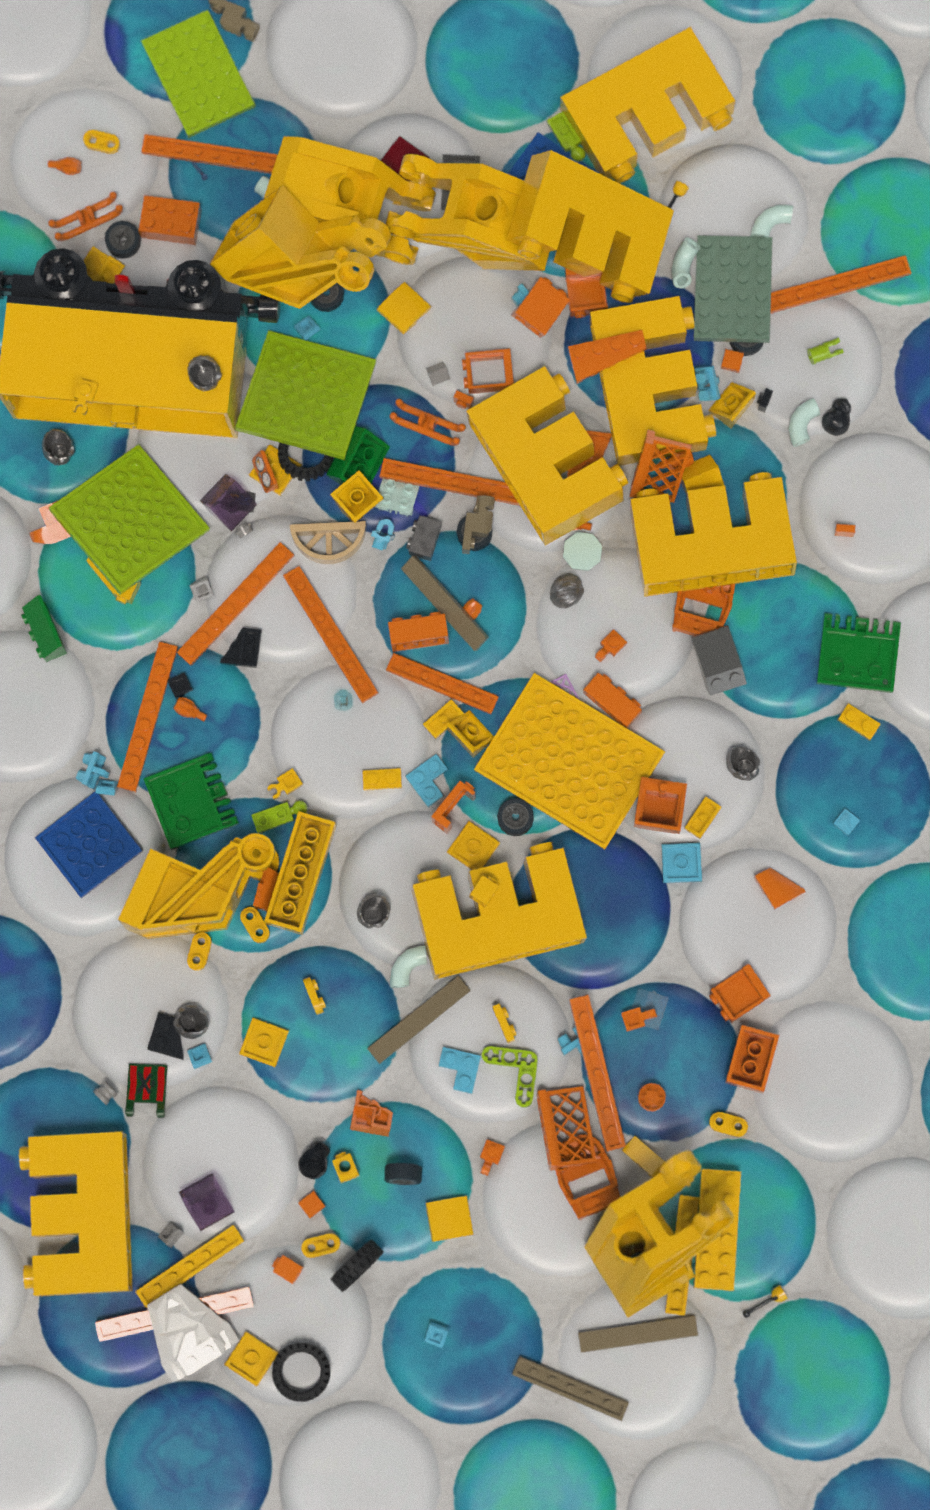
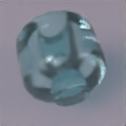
M340 690L334 695V707L336 710L347 711L353 707V698L350 692Z

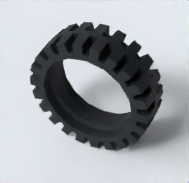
M279 442V463L281 468L285 470V473L287 475L290 474L293 479L297 477L299 481H302V479L310 481L311 478L317 480L318 476L322 477L325 472H328L333 463L334 457L324 455L323 460L315 467H297L288 458L287 451L290 445Z
M370 1239L335 1272L330 1280L341 1292H344L380 1258L384 1251L377 1243Z
M300 1342L285 1347L276 1356L272 1366V1378L276 1389L287 1399L296 1402H306L315 1399L326 1389L330 1380L331 1370L326 1355L318 1347L309 1343ZM304 1352L312 1355L320 1366L321 1375L318 1383L306 1392L291 1390L282 1378L284 1362L295 1353Z

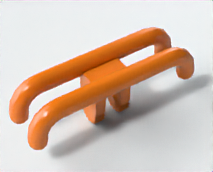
M110 192L106 199L91 206L88 205L86 208L75 211V213L60 220H49L48 225L51 228H60L76 220H79L81 226L66 233H55L54 238L57 241H66L118 217L123 211V207L120 204L116 205L113 211L95 219L93 212L112 204L116 200L117 194Z
M401 399L396 400L395 403L399 409L415 415L419 419L418 424H415L392 412L390 419L394 423L448 445L457 446L460 443L458 437L451 438L435 432L434 429L436 425H440L455 432H464L466 429L464 424H455L407 405Z

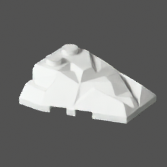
M182 1284L147 1305L161 1364L172 1383L192 1374L222 1355L225 1350L239 1341L231 1325L214 1313V1310L210 1307L208 1308L198 1297Z

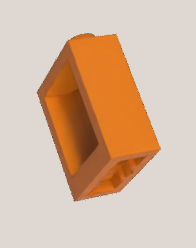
M510 349L465 353V359H462L463 370H467V377H464V388H468L469 394L499 392L514 384ZM503 359L505 383L473 386L471 362Z

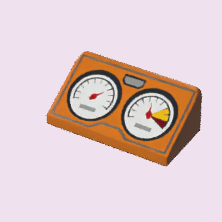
M261 450L252 459V463L264 492L269 493L278 489V484L266 454Z

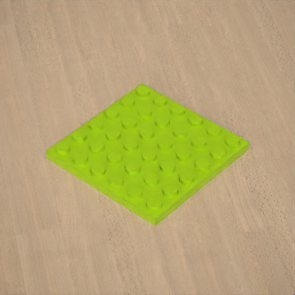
M268 330L235 426V431L345 460L374 372L376 359Z
M139 444L49 507V511L119 595L210 530L208 525Z

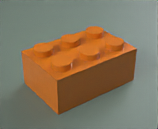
M144 195L138 230L140 237L196 245L202 211L200 203Z
M433 612L429 614L430 616L425 617L413 615L411 619L403 620V618L392 619V622H388L392 651L397 652L449 644L445 614Z
M741 1025L725 1083L763 1094L779 1035Z

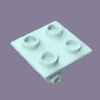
M382 479L379 493L384 499L375 508L384 511L390 509L389 513H392V510H394L395 514L399 512V514L406 515V517L408 515L412 516L420 486L397 482L391 479Z

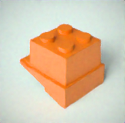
M641 777L634 827L680 834L687 784Z

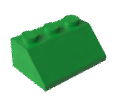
M355 427L345 460L335 458L326 475L342 485L357 471H360L372 483L390 446L366 428Z
M41 595L36 596L22 607L24 613L21 616L25 625L29 624L31 628L28 632L32 641H36L38 644L36 651L39 658H44L47 663L67 654L45 601Z

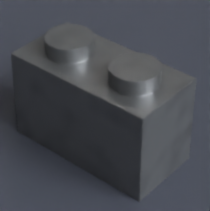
M419 516L418 521H414L412 527L414 535L413 538H409L406 549H409L410 556L416 555L420 559L432 560L442 528L441 521Z

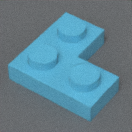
M435 754L405 776L428 808L443 798V794L433 781L448 771L438 755Z
M443 1047L439 1067L457 1071L453 1090L469 1094L473 1093L481 1056Z

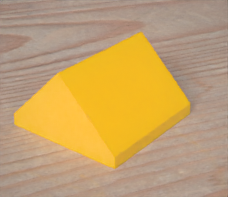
M731 382L720 395V399L716 400L708 411L731 429L754 402L756 393L751 389Z
M711 455L698 459L691 466L686 467L681 479L686 495L688 490L724 485L719 466Z
M357 471L330 494L342 513L354 523L384 499L360 471Z
M470 710L447 725V730L473 758L490 744L494 738Z

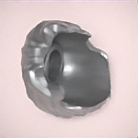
M197 356L190 360L188 364L189 380L198 390L209 391L215 389L222 374L219 365L213 358Z
M52 429L44 435L42 440L44 457L54 465L67 464L75 453L73 442L67 433L58 429Z
M571 573L556 578L550 589V600L554 606L565 609L579 602L584 594L580 578Z
M738 746L728 752L726 766L733 777L750 781L758 776L760 759L754 751L744 746Z
M377 893L366 896L360 902L357 909L358 921L367 929L373 927L381 928L390 915V903L385 897Z
M186 1005L175 1012L173 1025L181 1036L188 1039H196L206 1033L209 1021L206 1014L198 1007Z

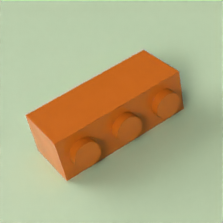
M597 673L583 689V694L617 723L628 729L641 714V705L635 699L630 700L625 696L627 693L618 686L616 688L612 685V680L607 675Z

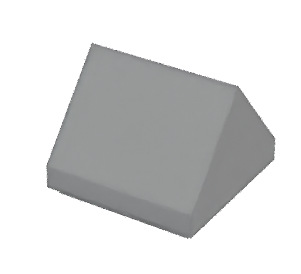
M444 362L426 368L432 386L450 379Z
M170 1222L158 1237L167 1246L172 1248L184 1233Z

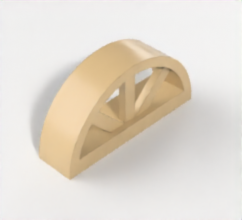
M366 521L356 523L290 525V531L294 544L306 558L321 564H336L349 559L359 550L366 535ZM359 533L353 544L342 535ZM315 535L305 547L297 537ZM326 535V555L310 551ZM332 535L340 540L348 549L332 555Z

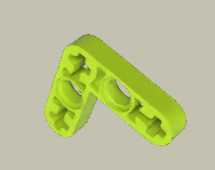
M494 1046L484 1048L482 1059L485 1063L519 1068L515 1096L516 1103L522 1108L529 1107L532 1104L538 1063L536 1054L526 1050ZM493 1050V1054L499 1055L498 1051H503L501 1054L502 1062H497L498 1058L496 1057L489 1061L485 1053ZM508 1052L515 1055V1061L512 1063H507L504 1060V1055ZM518 1053H522L521 1058H527L528 1055H531V1058L535 1059V1061L531 1062L529 1066L525 1061H520L521 1065H517ZM524 1074H529L532 1077V1082L529 1085H524L521 1082V1077ZM519 1087L525 1089L532 1088L531 1092L527 1090V1097L530 1100L526 1101L525 1104L518 1100L523 1095V1090H519Z

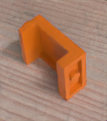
M565 268L567 293L570 299V317L584 318L586 315H590V312L608 309L605 286L599 284L602 273L584 277Z
M545 277L536 279L535 284L519 307L511 314L512 317L540 338L546 335L570 301L563 290H557L552 286L553 283Z
M459 781L431 816L432 823L448 834L452 829V825L446 817L464 795L474 801L476 799L475 788L468 782L463 783Z
M747 964L740 971L709 991L711 993L709 998L714 1005H719L722 1009L720 1011L721 1016L725 1021L729 1020L730 1023H733L771 996L750 964Z

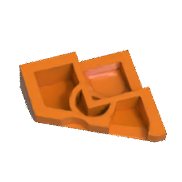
M269 867L262 871L263 875L258 883L253 903L256 909L266 912L279 873Z
M772 868L766 869L754 876L756 883L763 894L766 895L774 910L806 892L804 888Z
M357 1090L350 1130L388 1137L393 1112L381 1107L374 1099L371 1101L362 1095L363 1092L361 1090Z

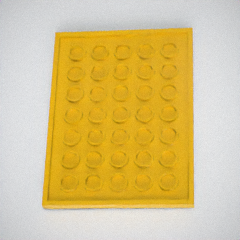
M534 673L474 768V771L605 850L639 795L641 777L650 778L665 751Z

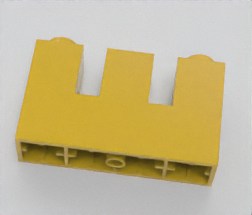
M690 26L561 96L560 111H563L581 139V146L596 171L621 184L629 180L636 173L634 168L637 166L638 155L621 127L623 124L629 121L632 122L651 156L655 157L685 140L687 127L670 101L671 98L680 95L701 131L710 126L714 131H718L729 125L733 121L731 115L734 113L735 99Z
M549 150L531 157L507 241L518 245V253L530 259H539L541 254L557 250L554 263L584 277L602 273L599 284L612 290L611 297L620 302L631 303L634 297L650 294L674 210Z
M680 296L590 312V328L593 341L642 330L647 347L646 350L685 343L686 330L694 329L695 327L691 306L682 308ZM690 350L645 358L643 351L615 364V366L609 369L606 368L599 372L616 462L619 466L638 463L648 430L655 431L656 437L692 445V453L707 450L708 438L716 437L713 415L703 416L701 404L656 412L655 403L696 396L697 381ZM656 445L659 451L666 449L665 445ZM677 449V450H675V452L686 451V450ZM667 453V454H665V455H663V456H664V457H671L672 454H671V453Z
M544 366L468 409L466 413L469 426L546 546L623 502L622 487L627 485L628 481L618 464L609 468L603 457L566 479H562L561 474L594 456V446L592 439L574 411L537 433H533V428L566 410L564 396L570 393L568 385L561 374L558 373L551 377Z
M762 472L750 476L749 482H744L742 496L748 526L732 528L725 485L688 490L686 505L691 534L675 536L668 493L659 495L657 489L639 491L636 494L637 498L630 499V515L644 597L795 575L797 560L782 477L772 478L771 473Z
M552 842L541 843L529 848L531 856L526 857L523 864L534 903L518 906L507 862L470 870L468 881L471 892L482 875L485 877L489 875L494 878L499 887L485 908L474 901L478 917L466 920L461 919L451 876L441 878L439 869L417 875L419 883L413 884L411 891L434 980L585 942L587 936L564 848L554 850Z
M124 1132L28 1137V1146L19 1148L21 1170H29V1176L34 1179L77 1176V1194L30 1196L31 1236L38 1238L79 1235V1253L32 1256V1265H24L23 1267L24 1288H33V1295L38 1297L133 1291L127 1134Z

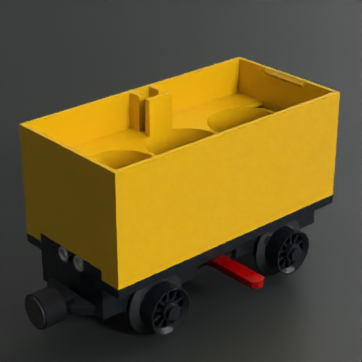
M65 248L53 249L45 253L37 262L33 275H6L5 271H0V299L7 296L0 357V399L13 419L227 438L238 437V431H235V426L241 408L247 351L246 331L248 317L258 318L259 322L277 323L280 315V301L262 294L260 297L223 292L220 277L216 270L207 262L200 260H189L178 265L170 274L169 279H167L165 287L132 285L129 276L115 275L114 281L116 284L93 281L87 275V267L82 257L74 251ZM197 356H209L217 362L222 377L215 389L201 391L190 382L187 372L190 360ZM79 378L99 385L93 404L87 402L88 412L86 415L82 414V406H79L76 412L72 410L73 404L78 401L73 396Z

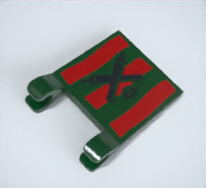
M129 1064L125 1106L127 1117L134 1116V1103L157 1104V1117H165L168 1065Z

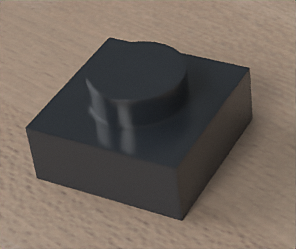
M766 388L764 394L760 393L756 402L759 404V411L765 413L773 394L772 390Z
M185 672L167 680L176 699L193 691Z

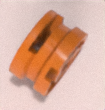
M655 1083L644 1085L638 1094L640 1106L649 1112L661 1109L666 1100L664 1089Z

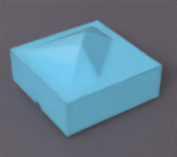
M309 315L294 326L295 330L304 340H307L320 330Z
M100 779L96 786V794L115 796L118 782Z
M844 809L833 825L849 836L860 820Z
M205 1043L187 1051L194 1069L212 1062Z
M430 1322L424 1342L443 1348L449 1328Z

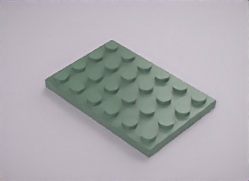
M697 235V243L700 246V250L697 253L694 341L770 343L773 237Z

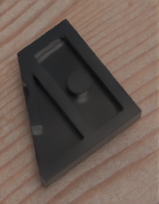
M242 628L225 656L221 658L220 663L257 668L262 630Z
M158 1012L147 1050L184 1060L181 1036L173 1025L175 1018Z

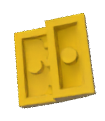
M92 246L83 260L87 267V275L93 281L114 284L115 275H120L125 267L124 264L110 255L107 256L94 246Z
M403 282L380 304L377 311L404 335L416 325L422 316L430 311L431 306L410 286Z
M467 1196L425 1203L432 1242L474 1235Z

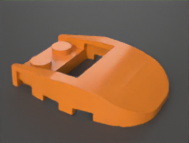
M735 584L678 591L672 626L673 632L678 631L696 636L723 627L732 608ZM686 598L722 608L719 622L683 612Z
M578 1135L576 1137L584 1142L587 1135ZM593 1137V1143L597 1159L596 1163L563 1167L555 1170L560 1189L580 1221L583 1218L607 1209L612 1202L621 1198L613 1164L606 1155L603 1146L595 1137ZM571 1139L566 1147L576 1153L581 1145ZM585 1147L578 1153L583 1159L591 1158L590 1151ZM563 1150L560 1154L561 1162L570 1161L573 1155ZM599 1170H605L611 1185L574 1199L568 1183Z

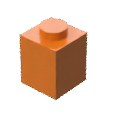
M284 1255L281 1258L277 1257L272 1265L274 1268L272 1272L293 1285L304 1267Z

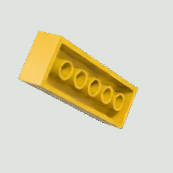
M298 811L264 920L266 925L303 935L337 826L336 822Z
M701 1169L698 1213H707L712 1210L716 1202L724 1201L733 1214L734 1220L726 1229L720 1232L721 1235L695 1255L693 1285L695 1289L734 1291L741 1172Z

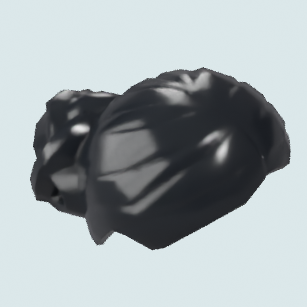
M840 398L834 400L832 408L823 415L822 427L827 433L839 436L847 432L850 426L849 414L851 413V404L848 399Z
M324 1141L314 1142L299 1159V1171L306 1178L315 1180L321 1178L326 1173L327 1157L330 1154V1148Z

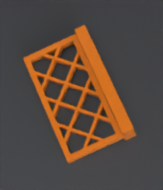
M648 430L631 483L629 497L637 498L636 494L639 491L645 490L643 489L644 486L651 484L654 489L659 491V495L664 494L662 491L670 489L672 496L669 495V501L674 503L692 445L656 437L655 431ZM656 445H665L666 449L659 451ZM682 449L686 450V452L678 455L675 450ZM671 453L673 458L667 460L663 455ZM659 457L662 462L655 464L652 459ZM678 462L681 467L674 469L671 464ZM666 466L669 471L662 473L660 468ZM655 471L658 476L651 478L648 473ZM673 475L677 479L669 482L667 477ZM662 480L665 485L658 487L655 482Z
M583 1086L552 1091L539 1090L536 1099L549 1171L563 1167L596 1163L597 1159ZM571 1093H580L581 1100L577 1105L568 1099ZM557 1095L563 1101L556 1107L551 1103L550 1096ZM565 1101L574 1107L570 1115L560 1109ZM576 1109L584 1115L581 1123L571 1117ZM557 1112L567 1118L561 1126L554 1122V1116ZM568 1120L578 1126L573 1134L563 1128ZM580 1128L587 1133V1138L584 1142L574 1136ZM560 1131L570 1137L565 1145L557 1140V1135ZM571 1139L581 1145L576 1153L566 1147ZM585 1147L590 1151L591 1158L583 1159L578 1153ZM563 1150L573 1155L570 1161L561 1162L560 1154Z

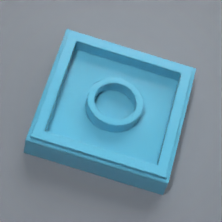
M700 843L661 845L663 883L702 882Z

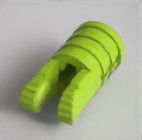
M839 337L807 349V355L811 364L815 365L826 359L843 354V349H836L830 352L828 348L840 342Z

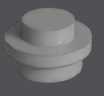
M244 522L236 527L237 532L235 535H238L241 539L253 531L250 527L252 526L251 523L247 525Z

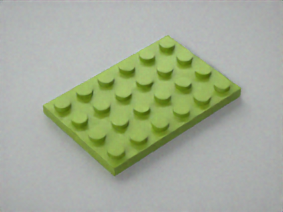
M208 10L141 40L188 138L255 107Z

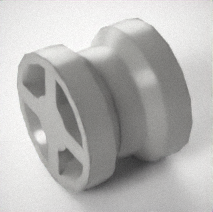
M105 1081L101 1083L99 1089L93 1091L105 1105L109 1103L112 1097L118 1095Z

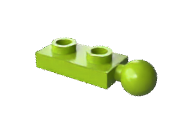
M563 111L548 119L547 124L564 151L571 150V158L576 162L582 161L586 153L582 147H578L582 144L581 139Z
M296 801L292 807L286 802L251 816L259 834L293 822V815H297L298 811L306 813L308 807L304 801Z

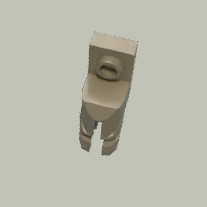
M209 0V5L213 12L217 14L223 13L220 19V25L223 30L238 37L244 34L245 39L252 42L256 40L260 24L246 18L247 14L244 7L226 0Z
M477 496L473 509L475 513L467 512L462 554H470V549H474L475 538L472 536L488 537L490 534L493 512L488 510L494 509V497Z

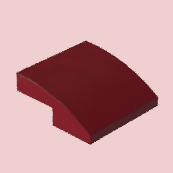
M399 136L380 161L401 176L399 171L403 156L414 154L427 158L430 157Z

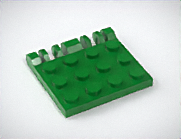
M825 613L817 684L893 693L901 622L893 621L892 632L889 635L890 621L885 620L884 634L877 633L878 619L873 620L872 632H868L870 618L856 617L854 630H851L852 616H847L846 629H839L840 615H835L834 628H831L832 614Z
M212 753L144 778L171 850L239 824L236 816L221 820L234 815V809L218 813L217 808L231 803L229 798L214 802V800L228 795L224 783L219 782L208 787V784L220 780L221 775L215 774L205 779L203 774L217 768L216 763L201 768V766L215 761Z

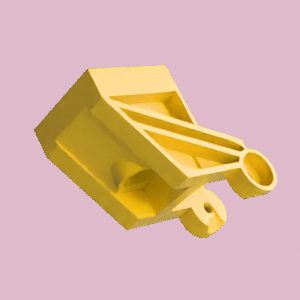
M284 136L264 196L266 198L283 185L319 222L354 215L361 221L366 218L378 219L384 198L393 201L394 205L407 206L418 211H430L436 197V192L420 183L406 181L376 157L303 137ZM391 235L387 248L376 254V256L385 257L390 261L403 265H413L419 248L409 245L406 238ZM367 238L369 243H373L372 239Z
M407 154L403 156L399 171L402 177L420 183L429 189L434 187L450 190L444 215L439 219L421 218L408 211H405L403 215L389 211L385 224L391 234L413 239L416 242L456 249L483 269L545 271L549 252L541 254L539 259L526 258L518 253V245L507 241L524 180L484 164L436 163L420 155Z
M282 185L233 221L209 265L228 282L300 309L336 283L352 292L364 290L369 285L374 273V266L369 258L374 257L387 248L391 239V233L387 225L382 221L374 218H366L361 221L356 215L319 222ZM367 238L372 239L373 243H369ZM352 267H358L359 271L353 270Z
M258 833L249 834L243 839L234 838L233 841H230L229 845L224 847L201 870L150 849L118 921L126 930L147 939L227 930L250 878L260 881L263 875L262 871H265L268 867L277 872L280 865L279 856L270 839Z
M690 1150L673 1156L662 1165L660 1174L612 1202L584 1246L587 1254L627 1318L694 1278L689 1260L721 1235L720 1232L726 1229L734 1220V1216L726 1203L718 1201L714 1204L712 1210L707 1213H698L694 1217L692 1225L674 1235L658 1210L685 1186H691L690 1183L694 1181V1177L701 1170L700 1163ZM637 1252H643L638 1257L630 1258L633 1254Z

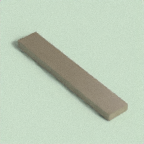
M416 555L412 556L401 568L402 571L441 614H445L446 620L474 651H477L489 636Z
M457 976L367 1049L377 1062L381 1064L471 991L460 977Z
M691 1316L578 1333L580 1350L583 1353L698 1336L696 1318Z
M520 1356L512 1375L619 1421H622L629 1404L624 1400Z

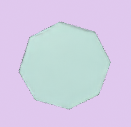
M576 532L565 541L563 558L572 569L589 571L600 562L602 545L593 534Z

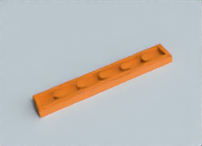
M393 653L386 669L389 673L492 715L499 696Z

